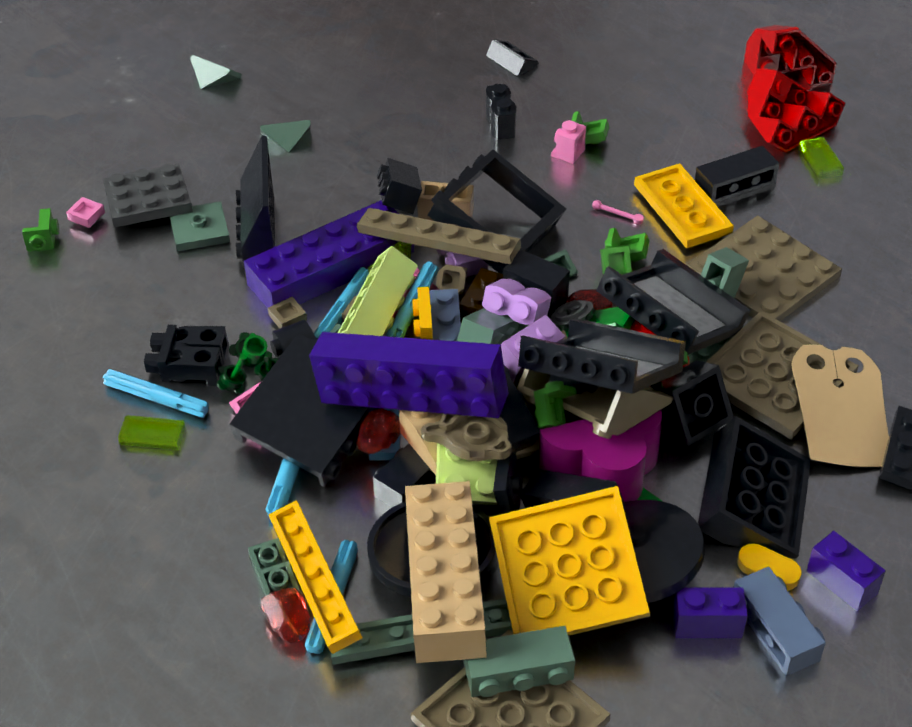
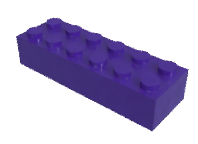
M382 200L244 260L247 285L267 309L290 297H293L300 305L350 282L361 267L371 270L377 257L390 246H393L407 256L414 252V244L358 233L357 223L368 208L399 214L394 208L383 205Z
M322 332L309 354L321 403L499 418L509 394L501 344Z

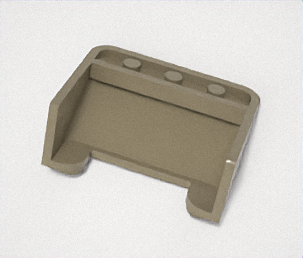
M524 369L517 390L528 395L526 400L535 404L534 391L546 388L545 384L549 383L550 374ZM598 386L594 393L585 391L582 394L563 398V408L592 422L594 434L611 439L612 435L619 436L670 405L673 397L652 387H647L634 394Z

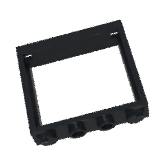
M491 150L486 156L481 154L473 163L472 168L467 166L460 174L458 180L453 178L446 186L444 192L440 190L432 198L431 201L434 204L428 213L432 220L488 232L451 202L481 174L486 173L541 218L520 239V250L528 253L556 226L567 208L495 150ZM482 259L496 272L503 274V269L508 265Z

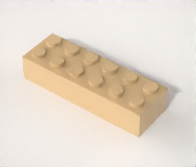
M470 481L405 486L416 663L487 658Z

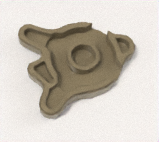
M442 413L440 421L428 423L421 428V438L423 440L439 443L461 459L469 461L501 460L509 457L512 452V446L508 441L507 424L500 416L499 418Z

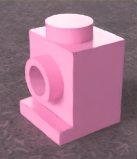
M571 120L564 121L562 128H559L555 133L554 142L556 147L551 152V156L574 164L585 150L586 126Z

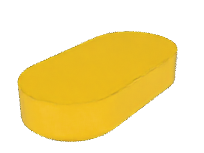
M754 543L743 546L739 551L737 564L743 573L749 575L769 566L774 574L784 581L787 591L798 586L802 572L800 566L794 560Z

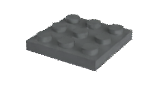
M165 164L159 168L140 169L133 173L114 174L103 178L114 227L193 212L179 164Z

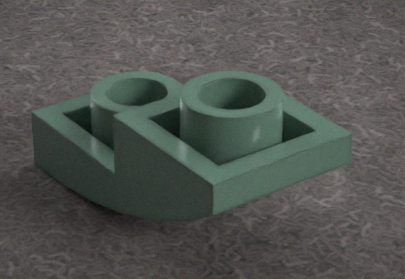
M279 538L248 547L252 565L267 602L299 592L293 571L285 557Z

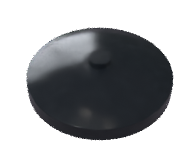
M657 500L624 502L626 505L624 512L647 603L655 602L677 593L695 578L703 564L705 547L700 526L688 512L667 502Z
M405 501L386 511L375 522L368 536L367 551L370 567L377 579L392 591L411 597ZM472 504L481 582L494 567L497 554L489 517Z

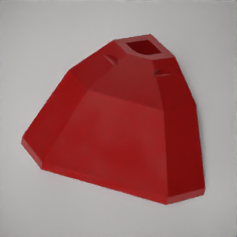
M779 25L756 28L747 41L744 62L753 75L757 68L778 70L781 73L799 70L810 86L833 83L837 62L798 27Z
M757 68L748 89V117L767 143L785 153L837 126L846 104L831 93L809 91L780 71Z

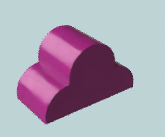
M662 411L656 412L619 436L612 435L611 439L594 434L593 423L586 419L541 429L539 469L615 481L624 502L637 500L643 490L644 475L649 473L657 463Z

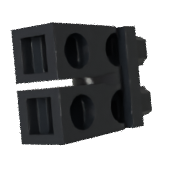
M168 324L166 333H152L150 338L151 351L160 353L145 354V370L147 373H160L162 382H171V380L180 382L187 379L206 380L207 386H217V382L220 380L218 370L225 365L229 349L225 326H181L177 328V325Z

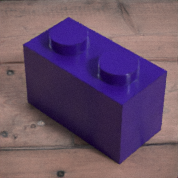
M832 531L812 548L806 570L857 612L879 593L886 572L885 569L835 531Z
M684 587L675 593L672 609L675 638H743L748 616L744 588Z

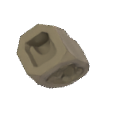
M448 264L444 265L437 275L436 287L438 290L458 289V296H463L467 268Z

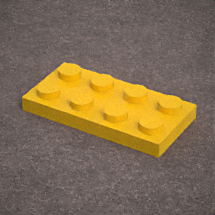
M680 163L635 177L634 186L685 248L733 233L734 225Z

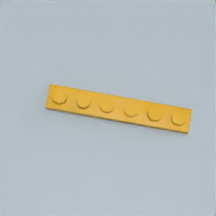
M297 500L268 514L330 652L334 654L362 639L363 637Z

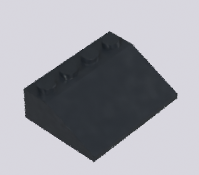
M261 136L240 179V190H236L237 206H240L236 207L237 223H241V225H236L237 241H241V243H236L237 259H242L244 270V260L276 247L274 191L267 136Z
M735 416L714 434L698 520L701 531L723 544L743 547L754 543L788 558H797L800 550L811 464L810 458Z

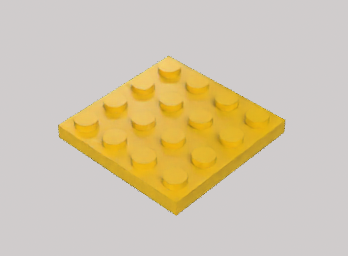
M618 486L489 517L513 634L566 626L569 636L650 616Z

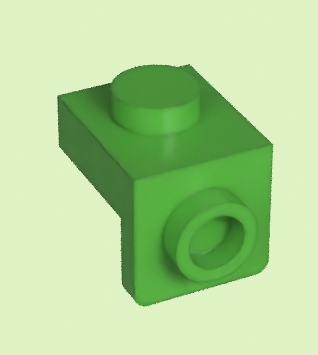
M574 112L571 121L586 126L585 144H598L606 141L610 128L607 119L583 123L580 112Z
M51 208L40 209L38 227L22 229L26 249L29 252L54 249L55 235L59 234L58 219H53Z
M610 228L608 238L605 240V249L629 246L631 262L646 259L650 240L646 233L621 238L616 228Z
M629 246L600 250L603 274L608 266L615 271H619L621 275L632 272Z
M553 381L546 383V388L534 391L535 417L538 422V428L545 429L566 424L563 398L576 395V388L564 385L562 381Z

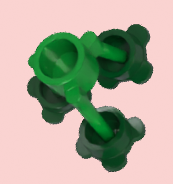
M243 332L239 335V340L236 344L230 345V355L237 356L239 360L236 365L219 368L220 380L217 382V387L220 390L234 391L239 395L244 393L245 386L243 384L247 375L242 369L243 365L251 366L252 364H258L254 368V373L260 377L261 381L264 379L278 358H272V353L267 351V342L263 337L255 333Z

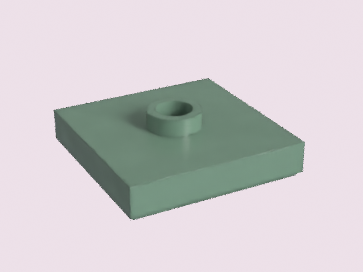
M221 201L192 206L193 212L170 216L177 251L230 242Z

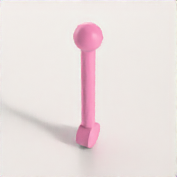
M595 200L592 203V207L595 210L602 209L633 220V223L637 225L643 223L644 217L641 214L633 215L606 206L599 200Z

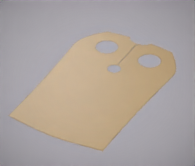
M802 345L794 355L791 365L802 411L810 460L852 467H881L889 435L879 368L860 349L841 347L838 350H830L823 345ZM812 354L819 355L823 358L825 366L822 369H813L808 365L807 357ZM848 358H857L862 362L863 370L859 373L851 372L845 365ZM838 377V379L843 381L844 386L836 387L833 380Z

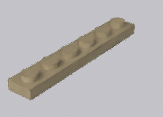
M368 208L357 223L358 233L511 265L521 248L520 238Z

